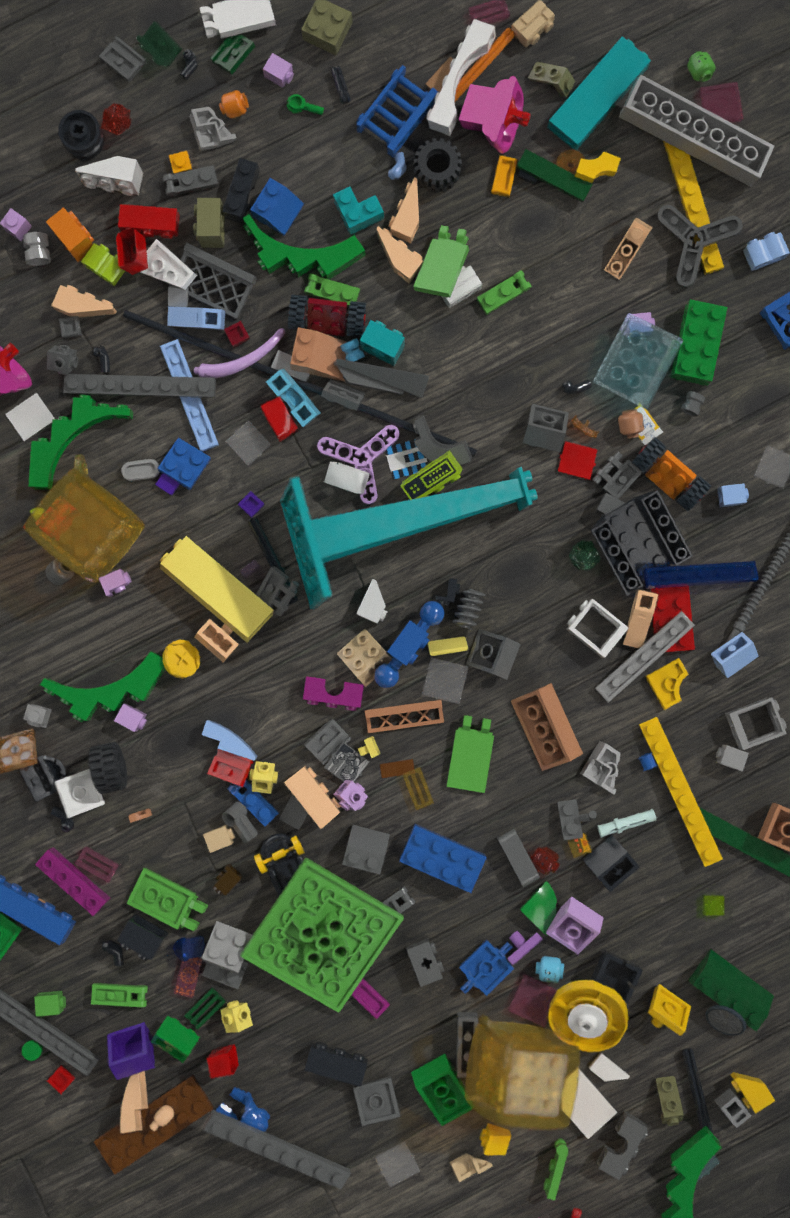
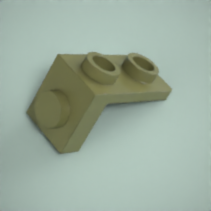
M541 62L535 63L528 76L531 81L554 85L560 96L563 97L568 96L575 82L566 67Z
M675 1076L657 1078L656 1085L662 1108V1124H668V1126L678 1125L679 1122H682L684 1114Z

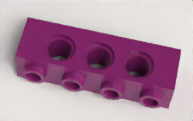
M54 847L48 849L35 864L92 916L96 915L110 900V897Z

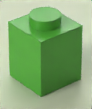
M62 991L42 992L34 997L36 1017L59 1015L66 1007V998L63 996Z

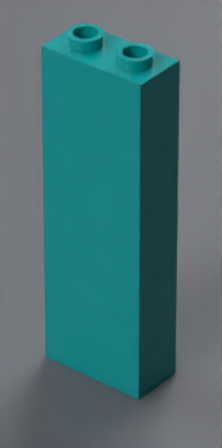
M622 36L552 116L547 128L576 152L634 85L638 77L648 69L651 62L649 56L645 52L638 50L631 40L625 39Z

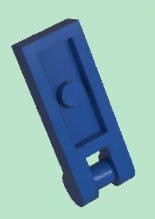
M247 779L244 783L247 791L244 794L239 791L242 787L231 784L227 789L264 826L279 813L260 792H252V784Z

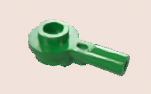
M298 94L291 95L287 100V108L292 113L298 114L305 110L323 115L324 107L307 103L305 98Z

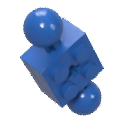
M435 601L426 602L420 609L421 620L416 625L412 621L408 622L387 651L393 657L389 664H382L375 671L374 678L380 687L391 688L395 686L399 680L398 670L401 665L406 666L408 663L412 665L418 657L415 654L419 648L423 650L429 641L427 638L429 634L426 631L430 626L438 625L444 618V609L441 604Z

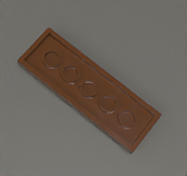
M192 1074L150 1102L148 1109L141 1110L142 1130L121 1133V1123L96 1138L94 1143L115 1175L213 1110L214 1106ZM162 1106H171L174 1110L173 1118L167 1125L159 1126L156 1131H153L149 1125L155 1120V1113Z

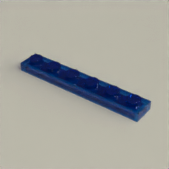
M755 561L653 567L643 570L646 589L756 582L759 579Z

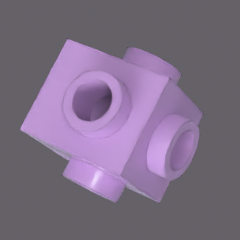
M345 780L333 794L340 801L339 805L346 811L360 810L368 797L364 793L365 789L360 784H355L350 780Z

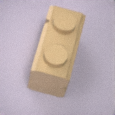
M538 0L512 24L511 29L524 47L530 44L534 45L540 39L541 33L544 31L547 33L554 26L555 15L541 0Z

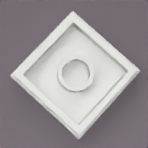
M90 769L54 782L67 818L105 804L102 794H99L93 784Z

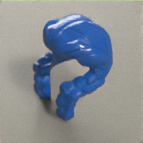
M234 1087L230 1096L245 1105V1112L240 1122L265 1132L268 1128L269 1113L255 1105L250 1092L246 1093L244 1090ZM224 1103L220 1104L216 1109L217 1112L237 1120V1115L233 1114V1110Z

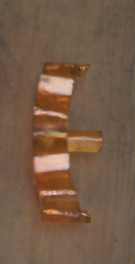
M576 415L571 420L575 428L589 437L596 438L600 432L588 428L590 424L588 420L583 425Z

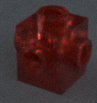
M113 103L103 112L101 129L119 136L123 131L129 129L131 125V110L121 104Z

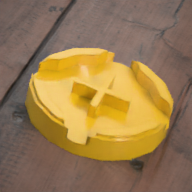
M177 640L166 646L162 661L169 674L183 679L192 676L199 668L200 655L197 648L193 647L189 641Z

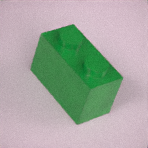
M167 1016L151 1042L184 1063L200 1037L192 1029H187L181 1025L177 1019Z

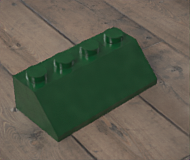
M710 949L688 980L719 1005L729 1007L738 1012L745 1020L746 1025L757 1032L768 1017L774 995Z

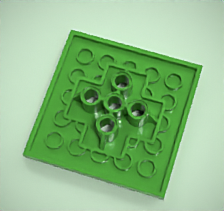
M305 858L241 952V957L339 1013L404 917L399 912L315 862ZM334 921L339 922L338 924L330 925ZM305 928H311V930L303 932ZM323 937L328 938L327 940L319 941ZM310 954H317L316 956L308 957Z

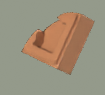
M148 808L132 813L128 817L131 823L152 816V813Z

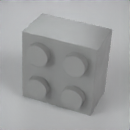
M216 921L202 956V961L238 975L244 958L241 957V952L253 935Z

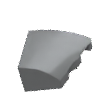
M210 107L191 109L190 120L200 151L217 148L236 141V135L234 133L231 134L225 128V123L216 117L215 112Z
M599 741L580 774L614 795L616 793L614 785L615 777H618L617 765L620 761V752L608 744Z

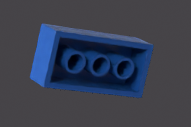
M414 824L399 860L408 866L472 893L487 857L481 852Z

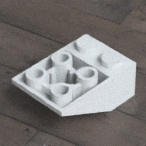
M116 156L78 167L75 170L84 186L95 189L100 187L108 192L116 190L128 196L133 194L139 195L143 172L136 159Z

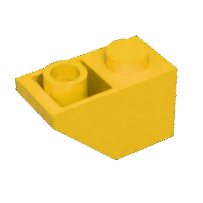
M735 1072L730 1074L733 1078L731 1084L737 1093L741 1091L744 1096L741 1099L747 1109L751 1108L755 1114L775 1102L761 1079Z
M487 1123L486 1129L483 1128L480 1134L484 1154L506 1155L511 1139L510 1130Z

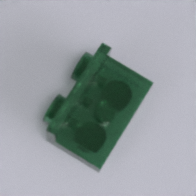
M155 21L143 36L138 35L136 37L140 42L139 46L145 52H149L153 56L152 60L159 66L169 67L182 51L178 43Z

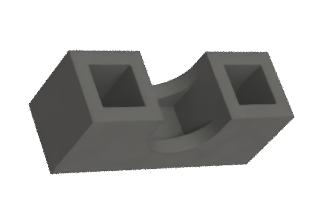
M626 1111L622 1113L615 1126L617 1133L625 1138L623 1146L619 1149H612L605 1145L596 1161L600 1170L620 1180L622 1175H626L631 1158H635L638 1153L639 1143L644 1141L648 1134V1127L645 1122Z

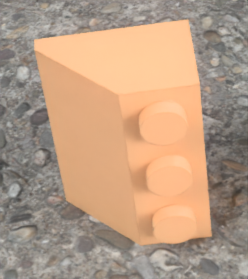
M304 766L284 783L320 829H322L341 812L339 809L341 806L334 797L332 799L327 794L329 790L324 783H318L315 779L317 775L311 767L307 769Z

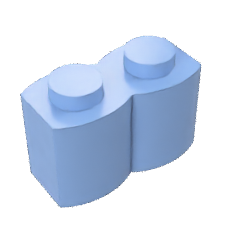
M775 232L765 235L763 240L753 239L749 241L743 250L751 271L780 261L790 254L782 234H775Z

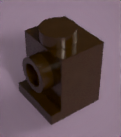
M230 863L225 867L227 872L222 870L215 878L218 882L213 886V889L219 895L223 893L226 896L243 877Z

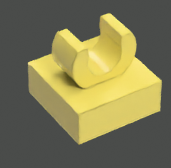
M373 736L365 739L366 745L358 749L361 756L370 753L371 758L381 754Z

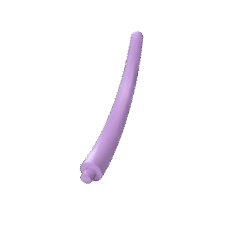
M283 328L278 329L267 342L246 356L221 364H201L200 367L194 368V374L199 375V377L220 378L244 370L271 351L283 337L285 330Z

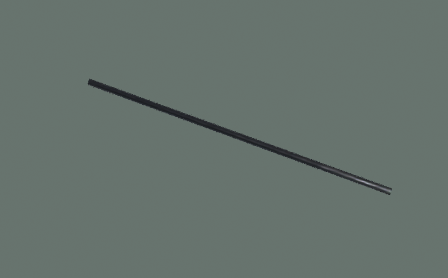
M128 310L124 311L123 317L230 360L243 357ZM258 362L249 366L270 376L278 372V370ZM291 376L299 387L322 395L324 388ZM360 404L357 409L416 433L412 423L364 404ZM430 431L432 436L442 444L450 445L458 443L457 441H454L452 439H449L447 437ZM468 446L471 455L475 456L477 449Z

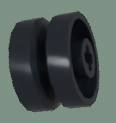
M73 110L61 119L58 126V135L70 155L79 160H89L96 157L102 151L105 144V135L97 119L90 112Z

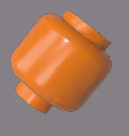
M235 90L221 97L219 107L223 115L226 114L228 118L233 119L244 115L247 108H249V104L245 94Z

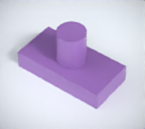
M516 931L509 939L518 950L507 959L512 965H515L540 943L543 938L536 933L526 941Z

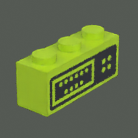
M449 450L405 479L400 486L410 500L428 497L433 491L435 493L441 491L447 482L453 483L461 477L459 474L462 472V467Z

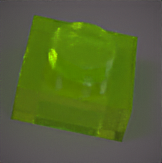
M703 895V914L724 916V896Z

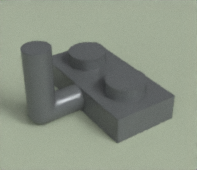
M576 799L557 802L563 841L583 838L581 822L593 821L597 813L590 811L588 814L579 815Z

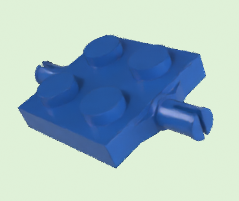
M486 939L459 966L468 978V981L460 988L465 994L474 986L487 996L514 969L505 957L513 948L509 942L498 949Z

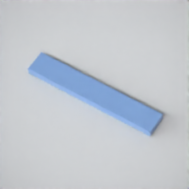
M178 339L161 345L160 348L171 376L192 377ZM180 397L200 451L203 452L219 446L201 398Z

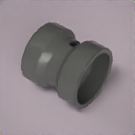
M688 391L686 402L682 404L680 410L690 416L698 417L700 406L704 404L705 397L699 393Z

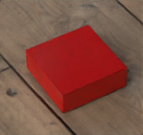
M61 1065L47 1082L62 1094L75 1077Z

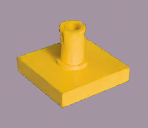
M658 984L654 989L648 1013L653 1016L651 1022L656 1028H661L664 1024L681 1036L686 1031L691 1006Z

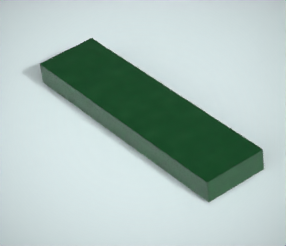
M525 149L517 164L518 169L582 203L593 185L575 177L571 172Z

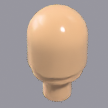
M168 1105L162 1106L155 1113V1120L149 1125L150 1128L156 1131L159 1126L167 1125L174 1116L173 1108Z

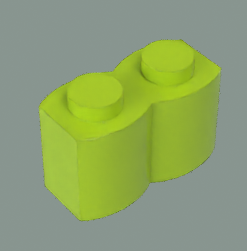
M94 243L81 262L89 270L115 286L125 270L118 266V255L116 254L114 257L109 254L110 250L103 244L98 246Z

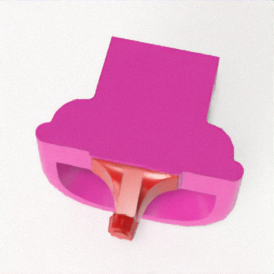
M512 76L509 79L499 81L495 88L470 84L459 121L465 129L483 132L488 142L499 153L503 154L511 147L518 125L527 127L531 115L528 112H523V92L516 77Z
M9 343L4 349L0 346V396L2 393L19 392L32 386L29 374L13 358L19 353V350L12 343Z

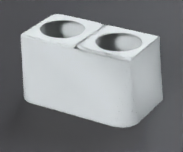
M330 462L324 482L356 494H363L370 473L341 463Z

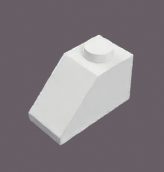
M372 579L357 611V615L378 624L379 620L383 622L387 611L384 610L386 606L376 580Z

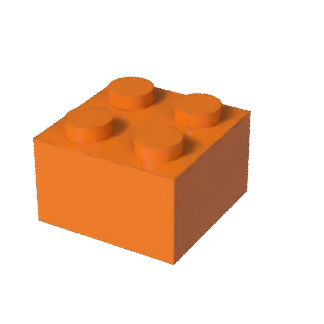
M63 207L46 221L77 262L82 260L93 245L94 239L88 230L82 226L72 211L68 213Z

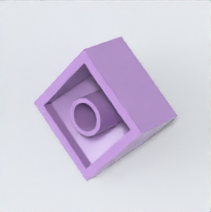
M571 897L560 908L546 934L576 954H579L600 934L603 917Z

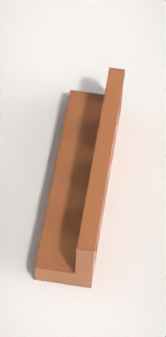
M441 700L365 710L368 733L444 723ZM438 708L440 719L431 720L425 715L430 709ZM417 711L422 717L418 722L412 723L407 719L410 712ZM392 714H398L403 718L399 725H392L387 721ZM371 717H379L384 721L380 728L371 729ZM424 717L429 720L421 722ZM404 720L409 722L408 724H402ZM385 723L390 725L387 727H383Z

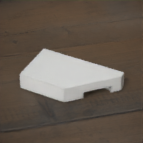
M601 1052L589 1066V1069L604 1081L628 1079L630 1077L629 1074Z

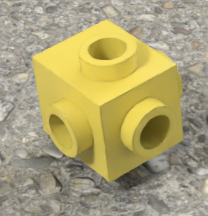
M256 761L255 768L250 770L249 780H252V792L271 794L273 783L277 784L278 772H275V764Z
M238 1000L227 1003L226 1008L220 1010L226 1033L240 1032L253 1026L247 1003H239Z

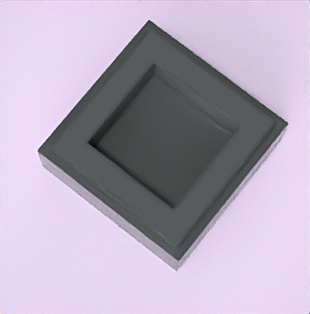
M78 316L59 319L63 339L82 336Z

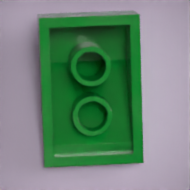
M446 1054L411 1072L415 1088L441 1126L476 1108L460 1077H457L456 1070Z

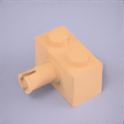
M211 619L195 635V638L223 663L239 645L229 636L233 632L232 629L226 624L220 628Z

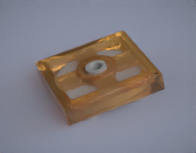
M33 728L0 737V774L37 764L36 738Z

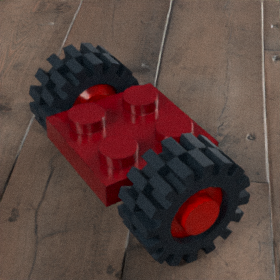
M291 295L288 329L298 330V327L305 329L306 318H308L307 329L328 335L345 336L346 323H348L347 336L362 337L366 319V303L351 301L348 316L347 302L309 298L308 300L307 296Z

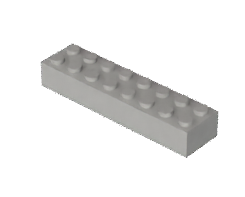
M640 75L634 83L619 115L625 121L750 187L761 178L774 148V145L643 75Z

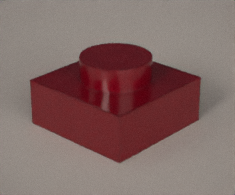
M241 321L224 329L233 348L250 339Z

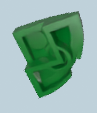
M545 881L520 908L546 936L548 935L546 932L557 915V899L550 884Z

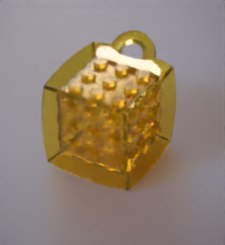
M83 454L75 455L74 468L63 476L46 494L24 525V530L48 553L90 583L99 582V578L107 575L124 557L145 528L143 520L138 518L114 495L90 479Z
M486 1015L480 1016L472 1039L467 1065L465 1099L469 1105L484 1118L500 1125L537 1130L567 1128L573 1113L580 1069L579 1047L564 1035L546 1028L513 1022H492Z

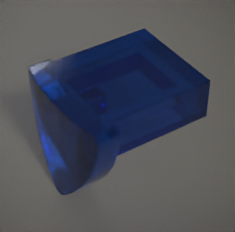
M204 936L178 939L173 945L174 953L183 962L203 956L205 951Z

